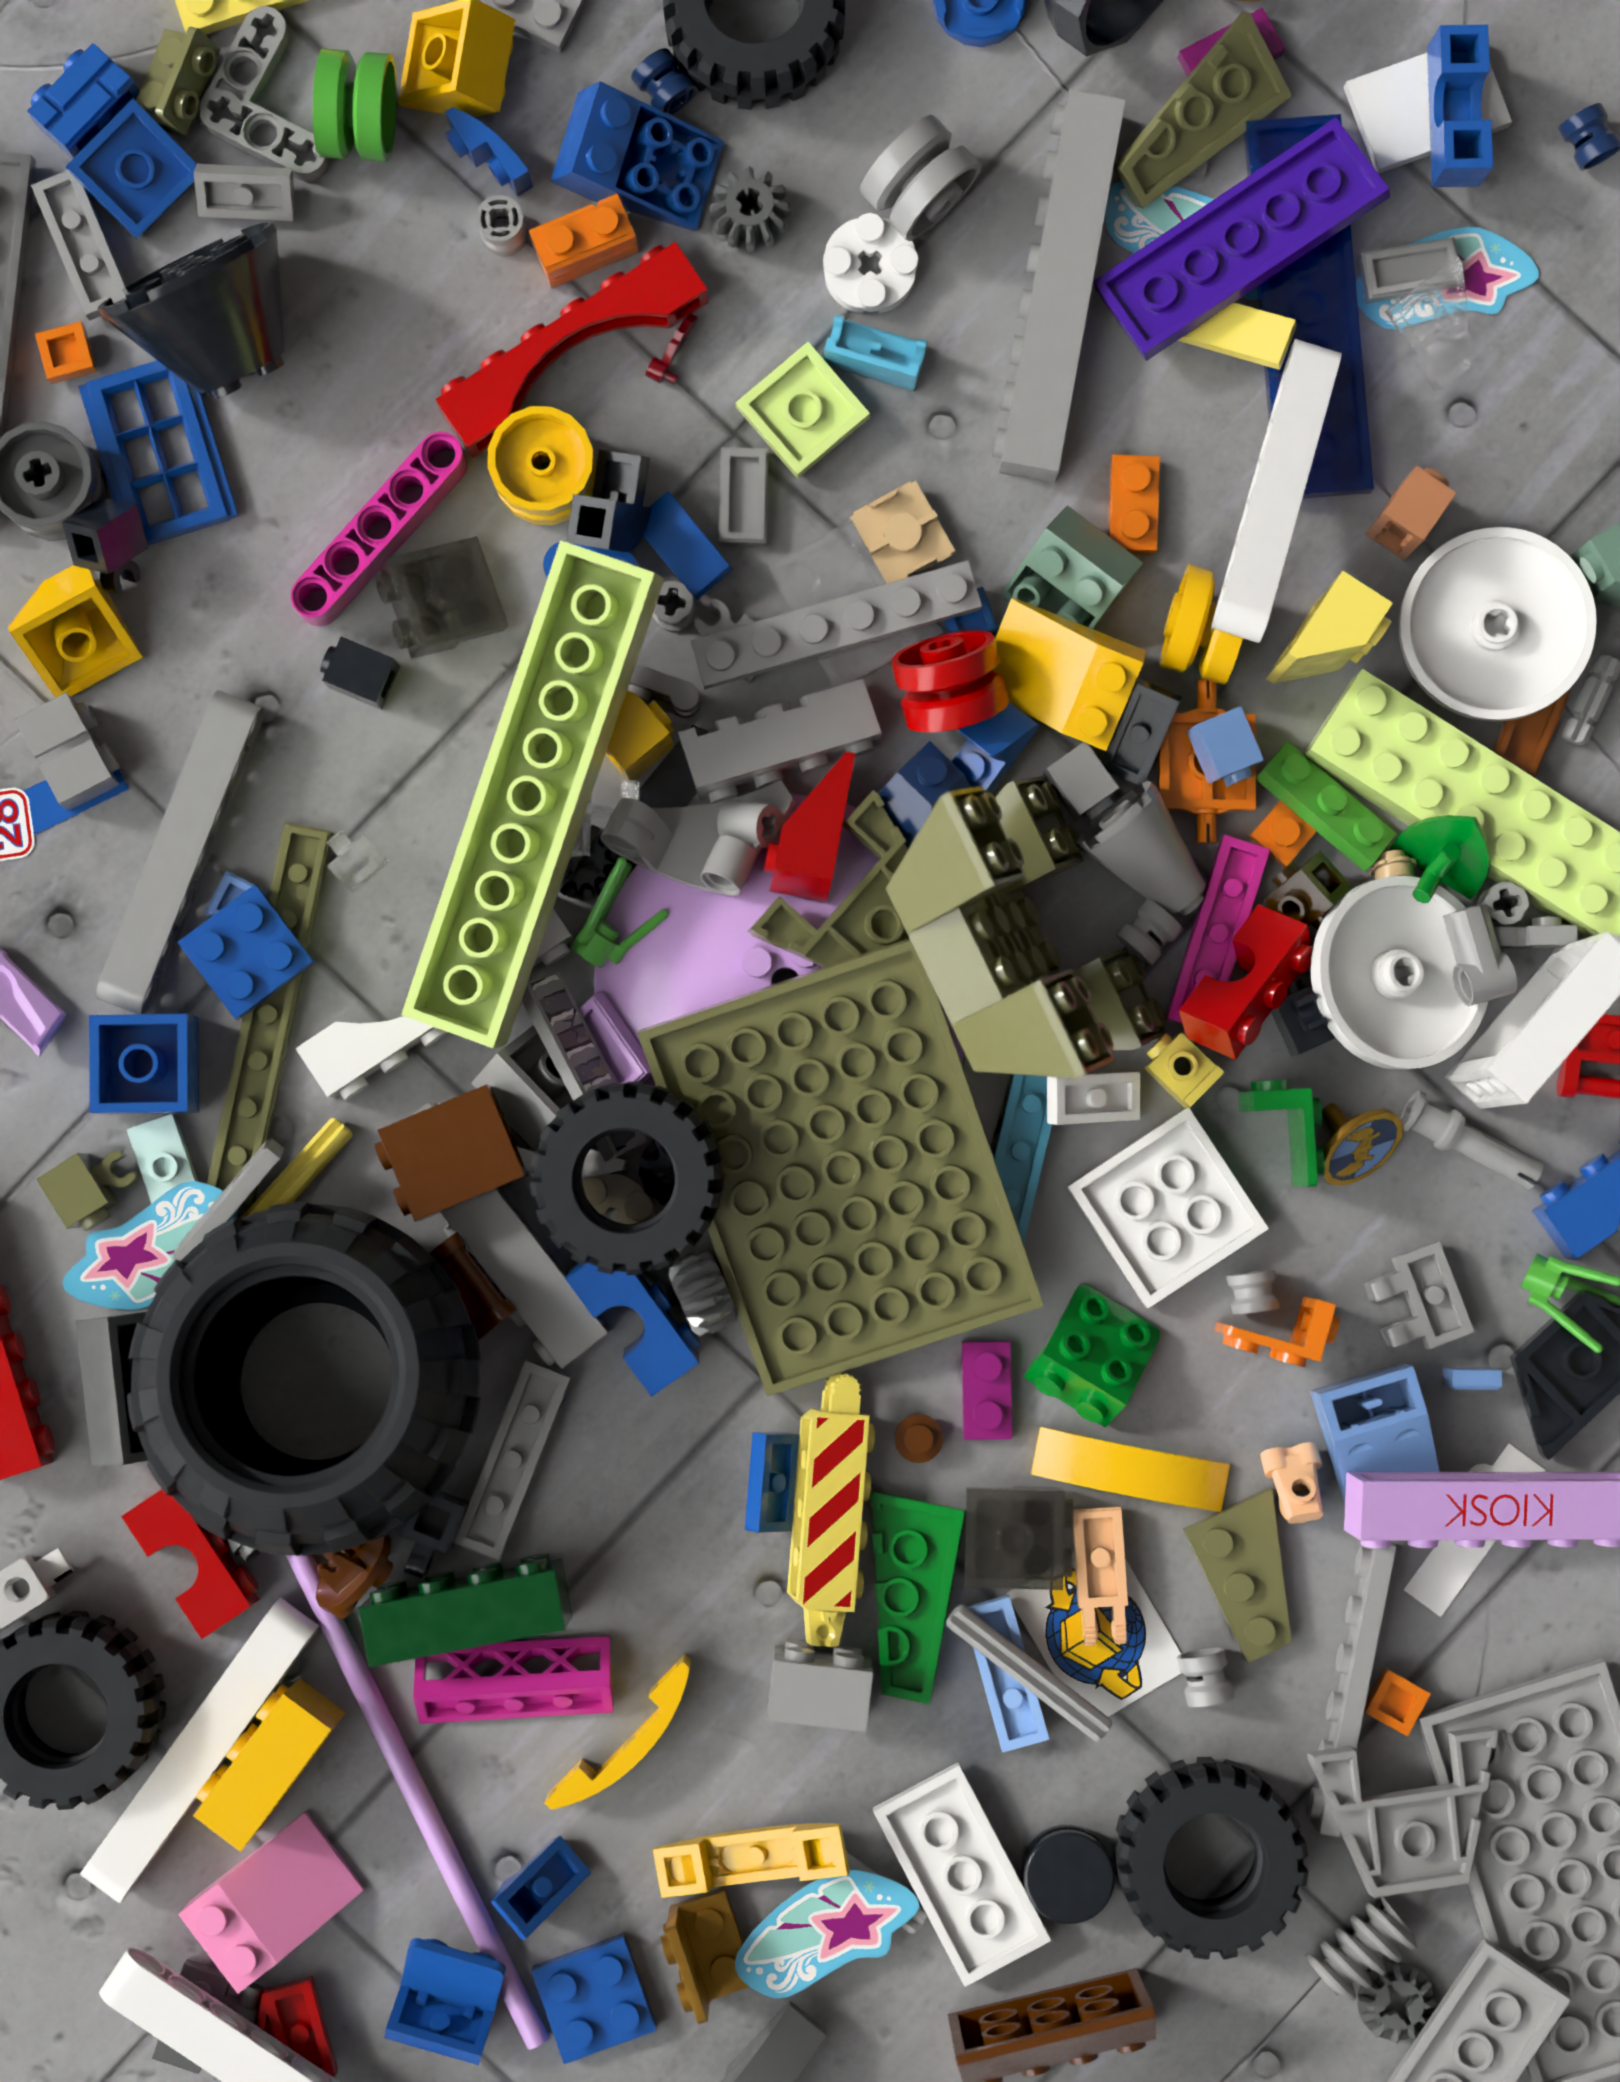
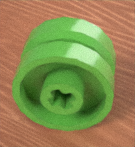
M321 49L317 58L314 75L312 113L313 135L319 157L345 159L352 151L355 142L356 150L362 161H390L397 121V75L395 60L392 54L365 52L360 58L356 69L355 61L349 50Z

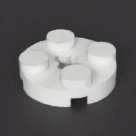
M874 213L863 214L859 218L850 220L840 226L830 237L823 257L824 277L829 293L844 308L862 314L863 311H879V313H883L899 306L912 291L918 264V256L913 241L905 240L889 223L890 220L881 218ZM865 255L868 257L873 255L879 257L881 273L878 275L872 271L865 275L860 273L859 270L862 266L860 258Z

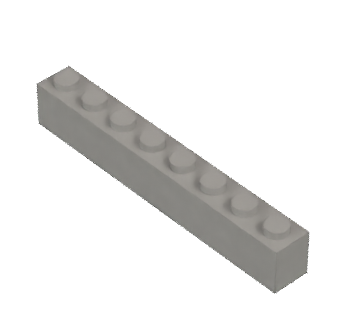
M1069 89L1065 106L1056 104L1051 134L1060 135L1057 152L1049 150L1047 152L1042 179L1051 181L1048 198L1039 197L1034 226L1043 227L1040 244L1031 242L1026 272L1035 273L1032 290H1022L1018 318L1026 319L1023 336L1014 335L1009 364L1018 365L1015 383L1006 381L1001 410L1010 412L1007 429H997L993 449V457L1001 458L999 473L1055 483L1126 99Z

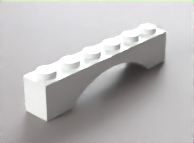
M554 908L534 966L542 961L546 967L554 964L570 952L567 944L575 940ZM405 1016L389 1021L361 1024L334 1022L295 1049L327 1097L336 1098L341 1095L344 1100H347L369 1085L365 1078L380 1068L385 1074L394 1070L409 1059L406 1054L407 1050L421 1041L427 1047L444 1037L448 1032Z

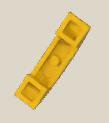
M1040 1426L1031 1475L1147 1500L1221 1512L1230 1464L1185 1454L1179 1455Z
M686 1654L650 1688L648 1697L659 1708L597 1771L582 1758L547 1794L544 1803L551 1810L569 1806L599 1793L628 1773L651 1750L667 1728L681 1701L691 1665V1659Z
M804 1823L751 1828L687 1839L657 1846L653 1849L661 1898L707 1893L713 1887L793 1877H800V1881L847 1876L850 1873L842 1827L838 1823Z

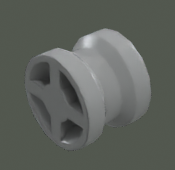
M1275 1269L1250 1271L1226 1276L1227 1285L1234 1292V1301L1230 1304L1233 1315L1280 1308L1279 1298L1273 1294L1272 1284L1276 1280Z

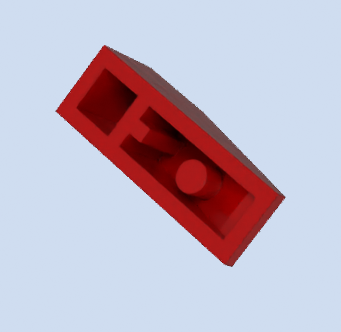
M845 752L783 824L779 844L769 842L764 871L773 873L770 891L827 902L834 874L855 753Z

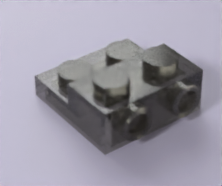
M478 536L389 557L380 569L382 575L377 576L376 584L379 596L384 604L392 603L397 620L392 622L395 642L400 649H408L411 659L456 648L460 642L502 632L509 626Z
M966 1487L964 1587L1063 1590V1577H1072V1548H1064V1528L1073 1527V1499H1065V1491L1061 1487Z

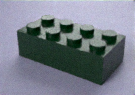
M541 1553L521 1558V1563L516 1564L514 1568L503 1570L501 1562L473 1567V1572L468 1573L467 1577L455 1579L453 1571L426 1576L424 1577L425 1581L418 1583V1586L407 1588L405 1580L389 1582L378 1586L377 1590L370 1592V1597L358 1607L368 1667L566 1630L573 1614L563 1559L550 1561L549 1553Z

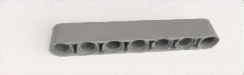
M217 690L211 697L99 979L96 990L97 999L136 1014H146L151 1007L259 734L264 718V707Z

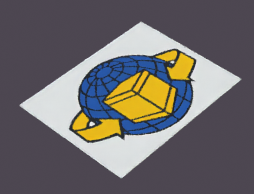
M1073 1553L1007 1592L1006 1595L1010 1596L1012 1605L1053 1675L1109 1717L1181 1674L1177 1656L1181 1652L1126 1559L1128 1606H1125L1126 1644L1114 1643V1638L1111 1635L1112 1607H1096L1094 1612L1098 1638L1096 1639L1095 1646H1085L1081 1609L1078 1607L1075 1559Z

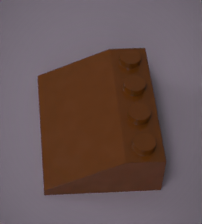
M1137 1968L948 2014L956 2062L962 2082H1002L1004 2076L1020 2072L1026 2077L1037 2076L1048 2072L1052 2064L1069 2061L1072 2065L1086 2064L1096 2060L1098 2053L1117 2049L1119 2053L1135 2052L1144 2048L1146 2041L1156 2039L1154 2007Z

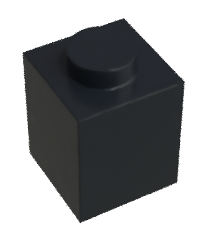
M341 636L336 647L331 645L327 649L321 663L320 672L324 673L322 681L329 689L382 710L399 672L400 665L393 657Z

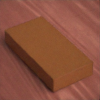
M1568 690L1554 703L1535 714L1520 719L1504 721L1492 751L1536 778L1571 691Z

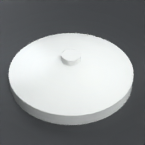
M1491 527L1461 534L1449 540L1428 556L1414 574L1405 591L1399 613L1398 630L1405 663L1417 684L1430 698L1442 707L1460 716L1480 721L1500 722L1520 719L1535 714L1554 703L1571 688L1583 672L1590 658L1596 636L1597 619L1590 586L1578 565L1565 551L1548 539L1526 530L1510 527Z
M1412 876L1379 878L1363 883L1344 894L1330 908L1322 920L1314 940L1311 955V983L1313 992L1318 998L1316 1004L1322 1016H1326L1328 1020L1327 1027L1331 1033L1356 1057L1372 1065L1393 1070L1428 1067L1453 1056L1475 1034L1488 1005L1487 1001L1470 1007L1465 1006L1458 997L1453 982V969L1457 963L1443 915L1466 909V907L1455 896L1438 886L1429 903L1418 902L1414 899L1412 893L1420 878Z

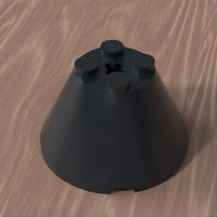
M272 220L241 230V235L226 242H223L222 238L137 280L122 289L126 297L122 302L114 304L112 299L109 298L98 306L101 316L199 394L206 393L208 397L215 395L216 399L235 392L242 387L239 379L248 374L257 373L260 377L275 371L284 365L280 356L284 352L277 229Z

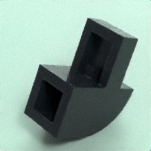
M599 449L592 497L573 494L567 543L619 552L630 551L639 543L647 528L652 509L643 506L650 462L649 457Z

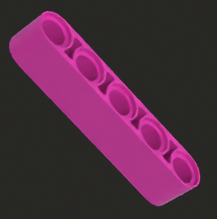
M439 431L431 433L424 438L295 582L290 595L292 606L307 623L321 627L329 625L336 620L463 478L467 470V459L461 444L455 436L448 432ZM446 449L455 452V459L448 467L437 468L432 465V458L438 451ZM419 485L423 487V495L417 502L407 504L400 501V494L407 486ZM379 520L391 522V530L384 538L377 540L368 536L369 528L374 522ZM348 555L357 556L359 558V566L356 571L349 575L337 573V564L340 559ZM318 590L326 592L327 600L321 609L316 611L305 609V600L310 593Z

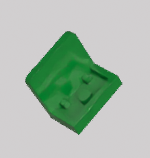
M1288 1080L1251 1082V1092L1238 1093L1239 1112L1287 1109L1293 1186L1317 1187L1318 1176H1324L1325 1173L1323 1148L1316 1147L1314 1127H1321L1322 1123L1320 1099L1312 1097V1088L1288 1089Z
M1079 1285L1071 1296L1048 1342L1030 1362L1023 1378L1035 1384L1036 1388L1043 1394L1056 1397L1074 1408L1082 1418L1106 1427L1127 1405L1160 1339V1331L1154 1325L1089 1285Z

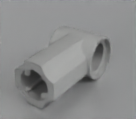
M1487 903L1443 915L1457 963L1453 969V982L1461 1002L1465 1006L1470 1007L1516 992V972L1510 958L1500 951Z

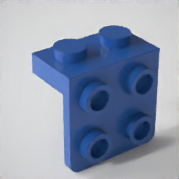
M420 1938L412 1939L407 1951L401 1985L384 2038L479 2065L495 2014L506 1966L486 1953L465 1952L448 1947L446 1943L432 1938L425 1940Z

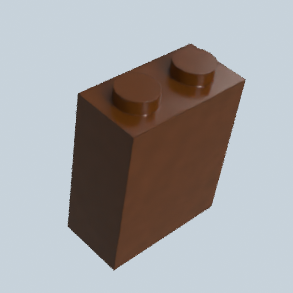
M488 1084L377 1130L381 1141L374 1145L379 1160L386 1171L393 1168L400 1185L393 1189L396 1201L404 1216L411 1214L414 1222L425 1220L529 1176L492 1086Z

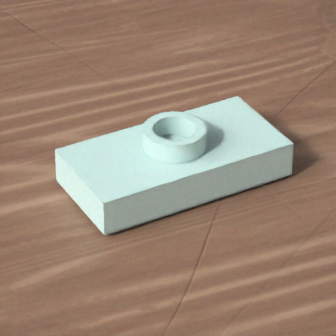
M169 1114L126 1129L151 1204L181 1183L198 1182L176 1114Z

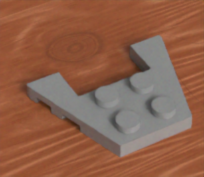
M1485 1726L1448 1732L1453 1783L1362 1797L1355 1749L1347 1746L1307 1752L1308 1761L1365 1888L1371 1896L1377 1898L1469 1883L1481 1824L1478 1814L1482 1794L1488 1789L1491 1773L1487 1769L1491 1749H1496L1498 1740L1497 1729Z

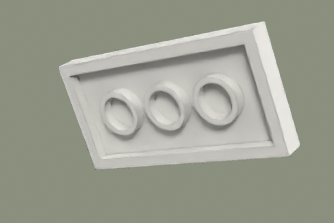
M959 1762L873 1807V1813L964 1987L1051 1941L1049 1933L1035 1907L1030 1902L1016 1870Z

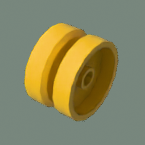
M530 406L512 413L496 428L488 446V470L501 502L515 517L533 525H557L570 520L573 494L592 497L597 462L585 429L570 414L554 407ZM542 462H550L549 467L544 470H538L535 468L538 467L542 469Z
M1189 563L1182 577L1178 592L1174 594L1163 633L1165 638L1159 667L1184 673L1192 665L1198 647L1201 646L1198 665L1201 678L1225 685L1233 670L1243 638L1211 628L1223 583L1216 601L1212 602L1216 582L1213 570Z

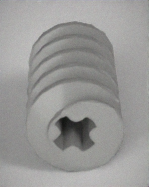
M1381 1897L1384 1906L1383 1910L1370 1903L1365 1905L1369 1918L1368 1923L1354 1915L1350 1918L1354 1931L1352 1936L1340 1928L1335 1930L1339 1943L1338 1948L1324 1940L1320 1943L1324 1956L1322 1961L1309 1953L1305 1955L1312 1967L1336 1996L1341 1994L1347 1999L1354 2001L1357 1996L1352 1982L1356 1981L1365 1988L1371 1987L1372 1983L1367 1970L1370 1968L1384 1976L1387 1970L1382 1958L1383 1956L1399 1963L1402 1961L1397 1946L1399 1943L1411 1950L1417 1948L1413 1933L1383 1897Z

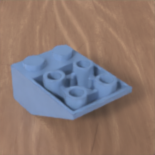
M1399 1363L1310 1390L1344 1506L1346 1472H1440L1429 1416L1414 1366Z

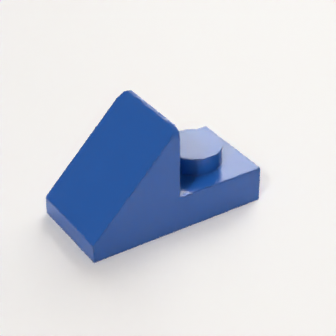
M1009 702L1007 707L994 717L958 730L968 739L951 762L965 774L971 788L983 786L985 792L992 794L1041 725L1013 703Z
M559 1835L552 1839L520 1872L507 1878L502 1883L491 1903L518 1936L525 1940L591 1874V1871Z

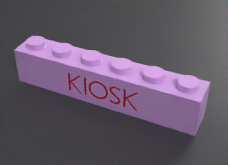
M1346 1472L1344 1531L1359 1539L1362 1546L1370 1548H1389L1391 1541L1408 1540V1545L1419 1548H1435L1438 1546V1540H1455V1545L1469 1548L1484 1547L1485 1540H1501L1502 1545L1521 1548L1530 1547L1531 1540H1547L1549 1545L1558 1547H1576L1578 1540H1593V1543L1596 1545L1620 1547V1472Z

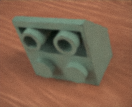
M1067 505L1045 528L1000 596L1009 603L1011 598L1014 597L1094 629L1121 595L1143 562Z

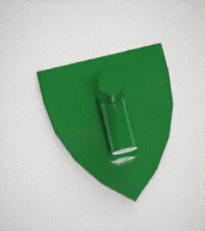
M1446 815L1426 818L1406 828L1388 849L1390 851H1404L1405 856L1415 859L1417 861L1416 867L1424 871L1412 893L1414 899L1420 903L1430 902L1440 882L1471 900L1481 888L1490 869L1491 854L1487 837L1476 817Z

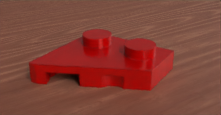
M313 1975L265 1989L258 2013V2027L332 2077H336L338 2067Z

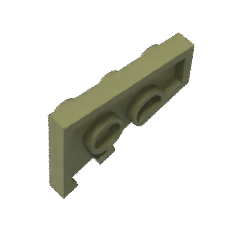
M1268 1487L1222 1509L1221 1512L1218 1511L1182 1528L1245 1661L1250 1663L1292 1643L1272 1488Z

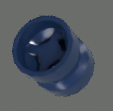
M663 48L653 52L638 64L631 75V79L640 91L649 94L651 106L669 115H673L690 102L697 91V87L688 75L679 72L677 69V59L671 51Z
M1601 103L1593 104L1577 112L1558 127L1565 142L1572 143L1575 149L1574 160L1580 171L1590 169L1602 163L1620 150V138L1617 132L1609 130L1606 124L1608 115Z

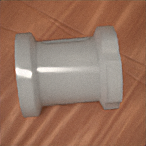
M675 580L665 581L657 600L653 617L656 624L663 630L679 632L686 629L693 621L695 615L693 596L683 583ZM671 597L679 598L680 606L683 607L676 609L675 616H668L665 607L662 606L668 605Z
M1510 881L1500 882L1483 890L1475 902V906L1487 903L1493 927H1506L1520 921L1529 907L1528 896L1525 890ZM1508 900L1510 908L1505 911H1495L1493 902Z

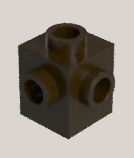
M1320 850L1300 868L1293 861L1276 875L1271 881L1277 888L1263 901L1273 911L1298 920L1308 926L1311 924L1317 931L1330 908L1352 885Z

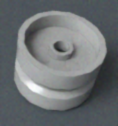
M932 114L919 119L897 137L875 161L860 185V193L876 210L882 211L892 207L889 223L907 241L920 237L938 223L968 191L980 173L982 166L966 147L959 145L949 149L952 133Z

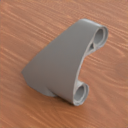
M781 780L759 790L714 804L651 808L636 799L621 798L601 835V841L613 852L661 876L704 891L726 896H737L740 894L762 847L768 848L769 842L776 843L782 826L788 820L796 802Z

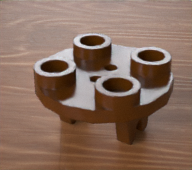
M389 1533L353 1548L323 1554L329 1563H320L317 1567L318 1575L321 1577L316 1590V1600L319 1607L343 1619L354 1610L358 1600L371 1586L378 1587L388 1579L393 1569V1563L388 1560L392 1540Z

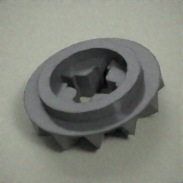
M1391 1961L1384 1963L1387 1970L1384 1976L1373 1970L1369 1971L1368 1974L1372 1986L1365 1988L1360 1985L1357 1994L1358 2011L1364 2024L1377 2037H1382L1395 2043L1409 2038L1416 2039L1433 2014L1435 2007H1437L1433 1985L1417 1967L1405 1962L1396 1963ZM1391 1985L1394 1991H1397L1401 1997L1410 1995V1999L1404 2003L1407 2010L1405 2012L1407 2016L1405 2019L1398 2015L1394 2009L1385 2011V2007L1391 2003L1389 1997L1391 1993L1387 1986Z

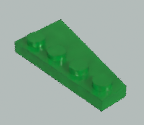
M872 1490L870 1493V1505L873 1516L872 1539L876 1567L875 1591L879 1619L878 1643L881 1694L929 1705L933 1697L967 1509Z

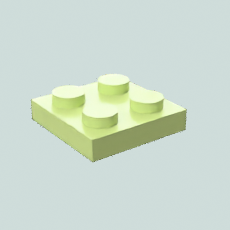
M809 342L804 344L736 402L737 410L797 479L870 418V412Z

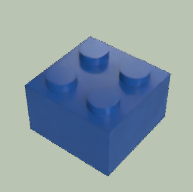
M190 1014L89 1015L90 1113L102 1115L199 1113V1017Z

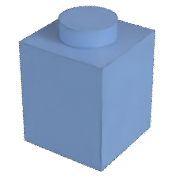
M1241 706L1201 722L1186 731L1208 784L1223 779L1226 787L1252 777L1253 773L1250 767L1264 760Z

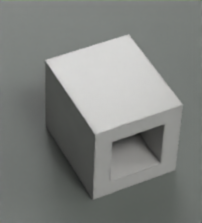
M1085 742L1051 764L1043 773V777L1046 781L1053 784L1061 798V802L1075 821L1085 814L1092 821L1114 805L1110 797L1116 793L1119 787L1089 744Z

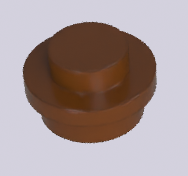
M913 1414L907 1416L898 1424L894 1440L896 1448L902 1457L910 1462L924 1463L930 1461L939 1453L943 1444V1434L940 1426L933 1418L924 1414Z

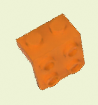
M1302 1296L1290 1342L1216 1322L1214 1331L1225 1334L1223 1344L1255 1354L1258 1352L1259 1345L1271 1348L1269 1357L1305 1368L1307 1358L1321 1362L1325 1344H1333L1336 1338L1340 1316L1334 1315L1336 1304Z

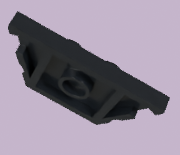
M1579 1291L1560 1310L1603 1346L1601 1353L1594 1352L1555 1319L1551 1318L1510 1356L1538 1452L1546 1460H1550L1620 1393V1306Z

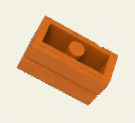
M618 194L598 201L597 206L590 204L529 230L533 247L551 289L639 253L634 230Z

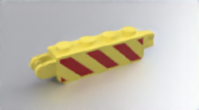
M838 1373L824 1379L825 1384L823 1386H825V1389L822 1390L821 1409L811 1408L800 1420L787 1593L798 1605L804 1608L806 1642L813 1646H839L846 1612H855L856 1599H861L864 1587L863 1572L858 1570L859 1550H864L867 1543V1524L865 1521H862L863 1501L867 1502L871 1493L870 1473L865 1471L867 1453H871L874 1448L875 1429L874 1425L869 1423L870 1415L860 1412L861 1395H859V1391L861 1389H859V1386L861 1384L857 1382L858 1379H855L854 1376H849L845 1373Z

